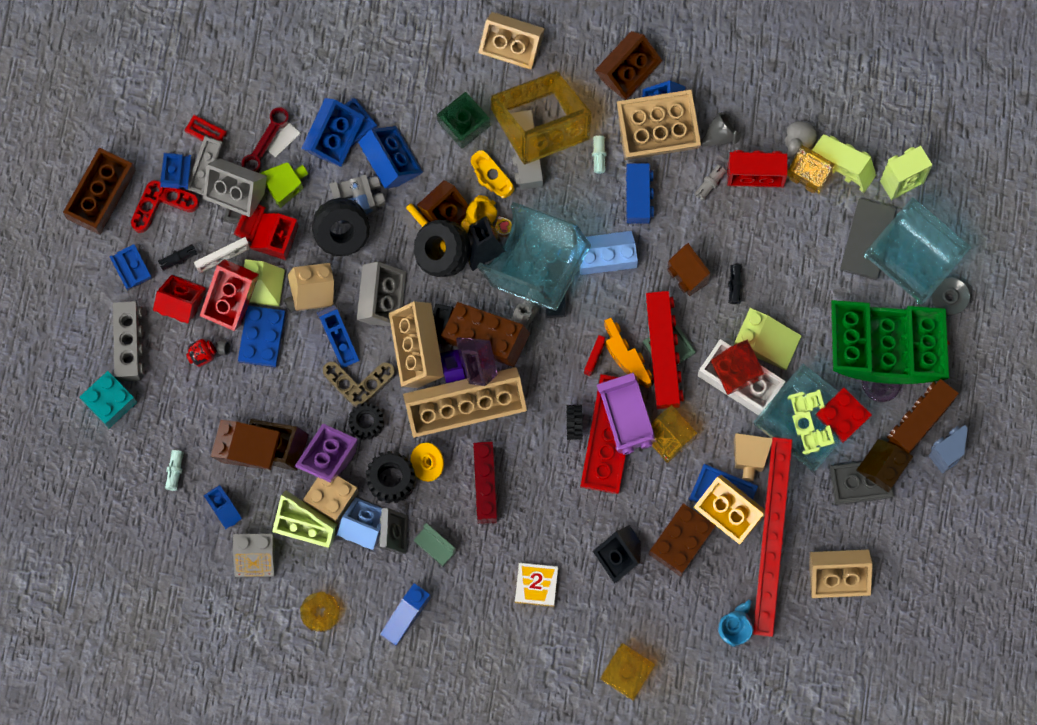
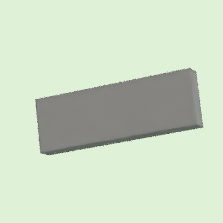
M204 137L189 178L188 189L186 190L200 195L204 194L207 164L218 160L223 142Z

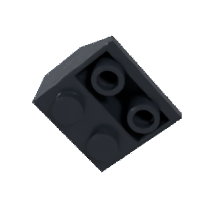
M487 216L470 225L467 233L471 247L468 263L471 270L474 271L484 266L490 260L499 257L505 252L497 230Z

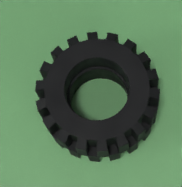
M387 451V454L382 452L379 454V457L375 456L372 459L373 462L368 464V470H366L367 485L372 495L377 497L379 501L382 502L384 500L389 504L390 501L399 503L398 500H405L406 496L412 493V488L414 489L416 476L411 461H408L405 455L401 456L399 452L394 454L392 451ZM396 468L402 473L400 483L393 487L382 485L379 477L385 469Z

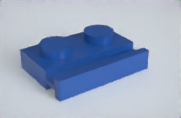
M164 153L160 187L176 189L185 187V189H188L191 155L186 157L183 154Z
M135 244L117 252L113 256H109L127 291L152 278Z

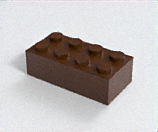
M99 148L63 211L66 219L100 235L136 172L133 163Z
M457 302L441 336L450 345L515 367L530 332L523 324Z
M942 379L937 383L933 381L924 393L925 398L920 396L912 407L913 412L909 410L899 424L901 426L896 425L887 437L889 443L899 446L910 454L951 406L959 393Z

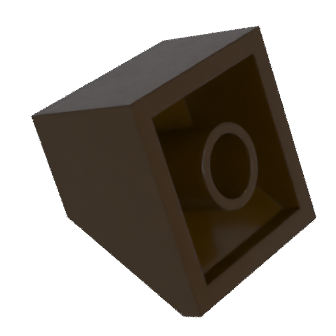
M878 439L856 471L889 493L913 456L897 445Z

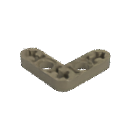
M328 362L323 366L325 378L354 407H358L357 404L360 403L363 405L364 402L372 399L395 375L394 367L390 363H382L357 385L337 363ZM328 368H336L335 373L340 377L336 380L333 374L328 375ZM382 369H390V375L385 374L382 376L381 380L383 382L381 383L375 375L377 374L380 377L383 374ZM342 380L350 382L348 389L344 390L339 387ZM371 380L376 381L378 384L374 390H369L366 386ZM363 387L369 395L366 396V394L364 393L361 396V402H359L358 400L354 402V395H361L363 393L361 388Z

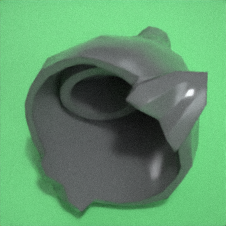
M724 112L718 113L712 120L705 136L700 141L702 146H719L732 141L734 144L739 142L741 133H737L728 120L730 117Z

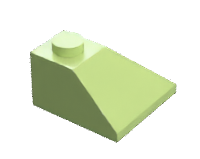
M245 259L244 268L259 274L249 303L280 307L285 269L263 261Z

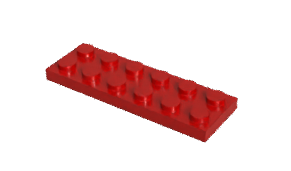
M601 374L599 384L619 377ZM598 391L580 488L619 494L626 455L620 454L616 449V442L604 403Z

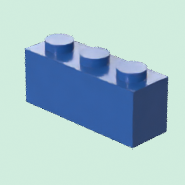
M627 164L626 166L627 224H649L650 217H654V206H650V199H653V188H650V181H653V170H650V164Z

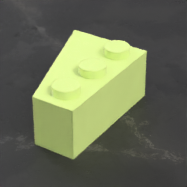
M823 134L811 151L815 162L823 165L832 173L836 171L846 177L844 179L846 182H855L860 186L859 190L865 193L876 177L874 165L868 153L857 151L852 145H845L834 136L829 137Z
M286 490L281 495L272 532L329 548L333 544L338 524Z

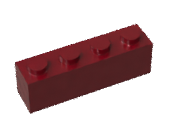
M493 442L473 443L478 524L497 523Z

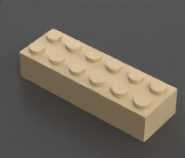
M517 367L403 394L413 438L527 411Z

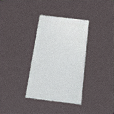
M288 123L286 127L279 129L267 150L274 157H277L300 132Z

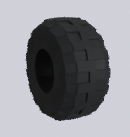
M337 198L328 200L319 207L313 216L312 232L314 239L324 252L332 256L344 257L358 252L366 244L370 234L367 214L359 204L351 199ZM344 220L351 223L350 229L343 234H335L330 231L332 225L337 221Z
M433 220L426 223L417 233L414 242V256L418 266L425 273L435 277L454 276L462 271L468 263L471 252L470 239L465 229L458 223L449 220ZM442 240H444L446 245V251L444 256L441 258L439 254V244Z

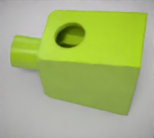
M286 162L260 174L267 176L266 187L278 206L282 208L303 190L300 179L307 176L308 172L303 165L293 170L290 164Z

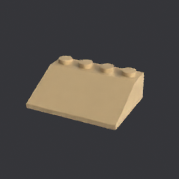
M692 89L617 101L621 142L625 160L700 148L701 142Z

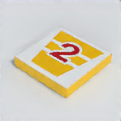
M519 563L515 603L554 607L558 567Z

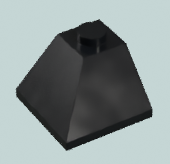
M630 525L617 530L593 550V553L614 584L641 563V541Z

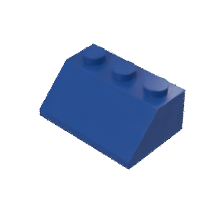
M325 98L301 149L317 158L341 167L365 116L335 99Z
M396 126L371 129L358 141L363 153L366 155L385 189L398 187L423 173Z

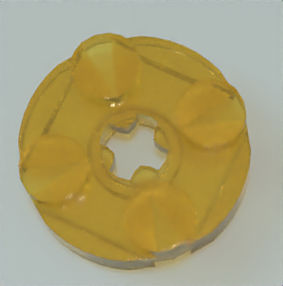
M325 592L313 593L303 601L300 607L301 619L308 629L316 632H326L337 624L340 608L335 598ZM317 608L325 609L323 617L320 615L315 616Z

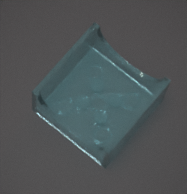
M513 202L510 206L513 220L510 234L504 245L505 252L489 264L479 263L477 268L492 287L556 311L591 244L578 225Z

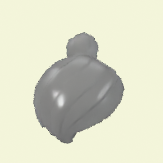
M796 121L788 126L785 144L788 148V159L796 153L804 154L801 151L807 153L814 147L817 134L811 124Z

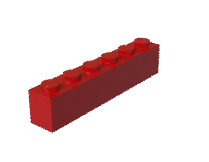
M669 291L646 293L657 410L680 408V402L683 401V391L678 388V383H682L681 371H677L676 364H680L679 352L675 353L674 345H678L677 334H673V327H676L675 315H671V308H674V299L669 297Z

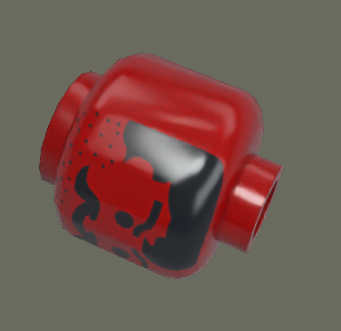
M202 338L188 345L186 356L191 364L194 363L196 366L201 367L214 360L216 351L210 340L207 341Z

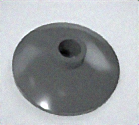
M944 278L934 285L931 292V300L935 308L946 309L947 315H955L965 310L970 300V293L967 286L959 279ZM950 295L953 300L948 301L946 296Z

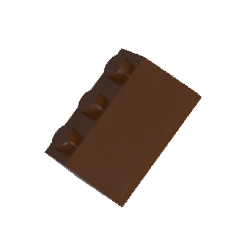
M631 31L595 69V72L604 84L621 98L627 100L663 60L644 34Z

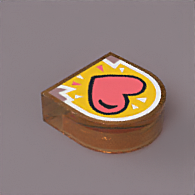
M498 215L494 227L500 237H509L514 231V224L509 218Z

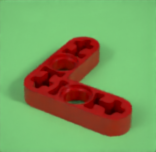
M150 181L131 219V226L137 233L147 231L160 202L186 212H194L199 206L198 199L192 193L176 188L160 187L159 181ZM157 186L158 189H159V192L155 191V193H154V195H153V198L156 199V200L154 201V200L151 198V196H152V194H153L151 188H154V189H155V187ZM175 192L178 196L176 200L170 201L167 199L168 194ZM182 195L183 200L190 201L192 199L194 205L190 204L189 207H187L186 202L181 201ZM147 202L153 204L150 211L142 209L143 205ZM139 213H142V214L144 215L143 220H142L143 223H144V226H143V225H140V226L138 227L137 224H136V222H140V221H141L142 216H141V214H139Z

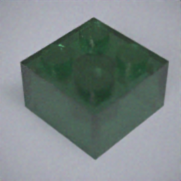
M466 91L437 114V122L461 149L490 127V118Z

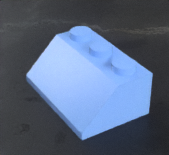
M632 231L575 238L580 275L637 268L638 259Z

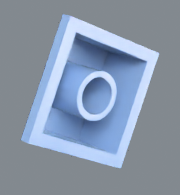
M355 497L342 517L337 535L345 540L373 550L379 541L382 508Z

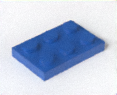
M248 306L238 356L239 363L277 367L286 314L284 310Z

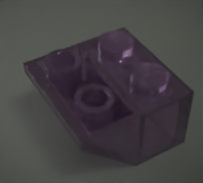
M462 337L456 338L463 372L468 383L486 386L498 375L490 341Z

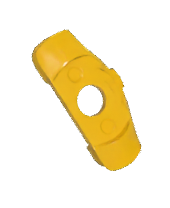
M479 150L471 157V165L475 169L474 172L482 187H486L502 198H506L515 190L513 184L486 152ZM492 169L498 171V177L494 180L488 178V172Z

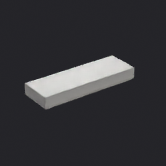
M246 237L195 261L194 264L198 272L202 273L218 265L224 259L228 260L249 250V243Z

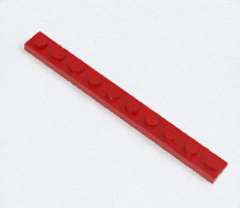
M772 437L753 635L769 637L774 635L793 439Z

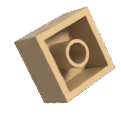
M339 476L331 483L318 477L303 501L338 524L359 491L357 487Z

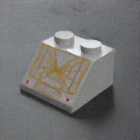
M233 534L235 577H275V537L273 534Z

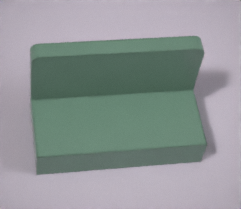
M425 523L424 529L413 541L443 567L456 553V550L448 541Z

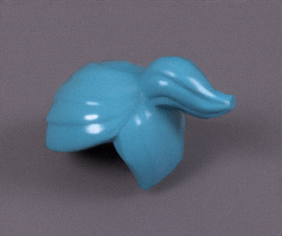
M749 599L737 606L735 611L724 615L719 622L718 631L721 638L732 647L740 646L752 636L753 624L747 615L752 603Z

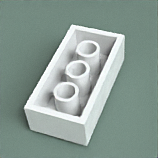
M721 339L698 372V377L762 418L785 384V380Z

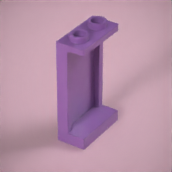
M631 373L597 385L616 442L617 451L620 454L627 455L633 453L636 448L641 447L645 449L653 446L652 443L657 441L636 375Z

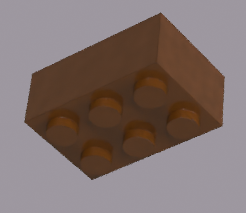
M683 503L651 548L649 555L682 577L714 531L716 525Z

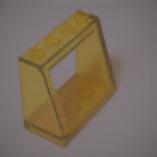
M557 71L491 96V110L524 165L590 139L591 111ZM554 93L566 116L524 131L508 110Z

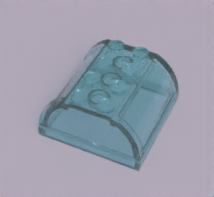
M912 197L865 251L863 257L867 261L870 260L910 294L918 305H923L971 247Z
M802 364L754 420L753 424L771 438L793 439L791 454L807 466L812 473H815L841 440L833 434L835 444L820 447L819 452L804 455L802 453L805 451L801 435H797L792 417L795 415L792 401L788 400V396L804 392L806 396V394L820 389L824 405H826L838 391L805 364ZM819 407L813 408V411H810L815 427L814 432L816 430H819V432L823 431L826 427L815 416L821 410ZM806 418L800 419L798 426L801 429H806L809 426V420Z

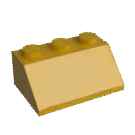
M722 475L714 480L694 506L697 511L738 544L745 540L765 516L764 508Z

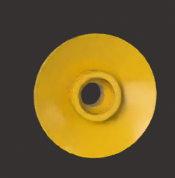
M421 443L414 448L410 461L416 477L426 482L436 480L442 474L444 468V458L439 448L431 443Z

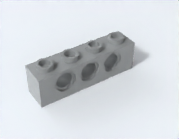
M136 301L113 303L114 377L119 382L141 380L140 374L144 373L143 363H140V356H143V345L140 344L143 330L142 326H139V319H142V308L138 306ZM126 320H133L130 326H124ZM127 338H133V342L131 344H124V341ZM127 357H134L131 363H125Z

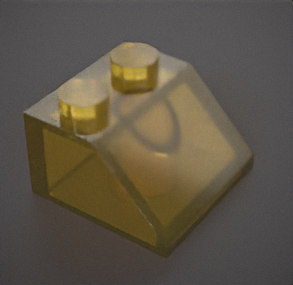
M622 643L600 680L634 701L656 664Z

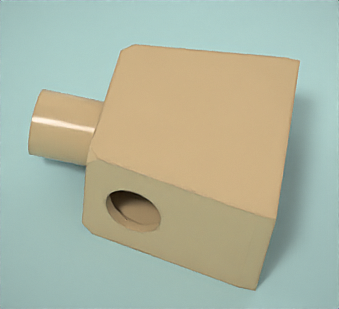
M735 434V468L743 469V480L754 481L755 471H763L772 438Z

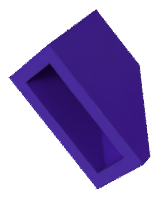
M458 350L440 353L445 383L464 380L465 377Z

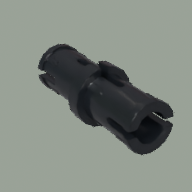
M190 244L179 251H173V254L161 260L159 259L158 263L162 265L160 267L165 271L176 264H182V261L198 254L193 244Z
M738 264L730 265V281L728 282V303L735 305L741 304V288L743 287V282H741L743 266Z

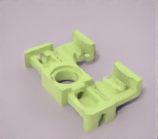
M820 389L806 394V396L804 392L789 395L788 400L792 401L795 415L792 417L797 435H801L805 449L802 453L808 455L812 452H819L820 447L835 444L830 425L825 427L823 431L819 432V430H816L814 432L815 427L810 411H813V408L816 407L820 409L825 408ZM802 418L809 420V426L806 429H801L798 426L799 420Z

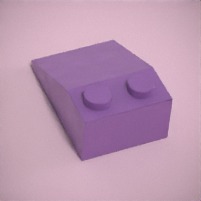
M322 424L295 467L331 483L348 466L355 455L358 439Z

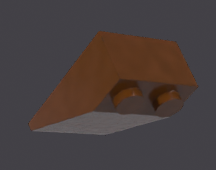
M220 420L210 457L224 464L271 470L281 433L241 422Z

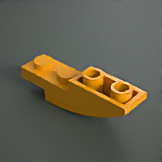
M612 318L604 320V327L610 339L606 340L605 346L614 361L627 375L634 373L639 384L646 388L651 387L653 377L649 369L645 370L643 363L645 361L640 352L637 353L635 348L628 351L629 345L625 338H621L619 334L621 329L617 322H613Z

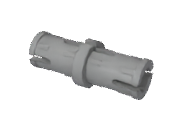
M717 164L711 174L703 179L704 182L694 193L697 198L701 197L700 200L704 201L710 191L717 187L718 181L727 172L724 167L720 169L721 165Z

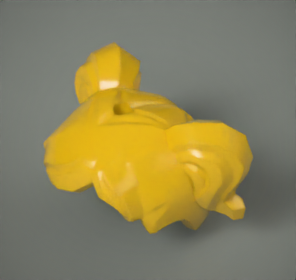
M478 195L474 198L467 208L466 218L461 223V227L465 229L466 233H468L471 224L485 216L493 224L497 216V210L494 207L496 202L494 200L491 201L484 195Z

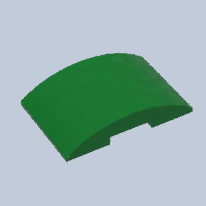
M831 301L833 371L854 379L885 384H920L936 382L940 379H949L946 309L907 306L906 309L870 307V303Z

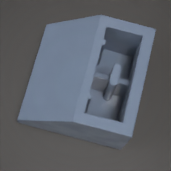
M966 425L961 428L959 426L955 427L949 432L946 439L940 438L930 448L932 451L928 456L942 474L958 464L964 456L968 429Z

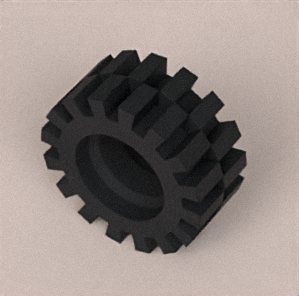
M364 402L363 405L361 403L357 404L358 407L352 409L353 411L350 412V417L348 418L351 431L356 437H362L364 440L366 438L372 439L373 436L377 437L378 433L382 432V427H384V418L379 407H375L373 403L368 404L367 402ZM369 414L374 418V423L371 427L364 428L360 426L359 419L362 415Z
M567 405V440H583L582 405Z

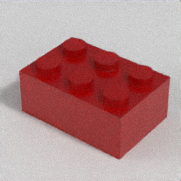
M743 150L730 152L727 164V186L784 188L787 178V154H783L781 151L764 153L759 150L752 153H747Z
M226 259L222 260L216 266L200 316L235 331L242 325L259 274Z

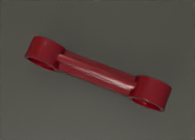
M277 107L271 111L269 126L252 154L246 155L242 159V167L245 168L247 161L256 160L258 166L252 171L257 173L261 171L260 161L279 129L286 127L289 123V115L284 108ZM283 113L286 119L282 123H276L273 121L274 115Z

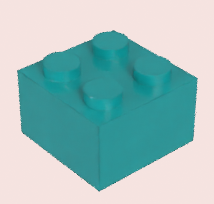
M109 371L103 374L79 397L108 429L137 404L135 398Z

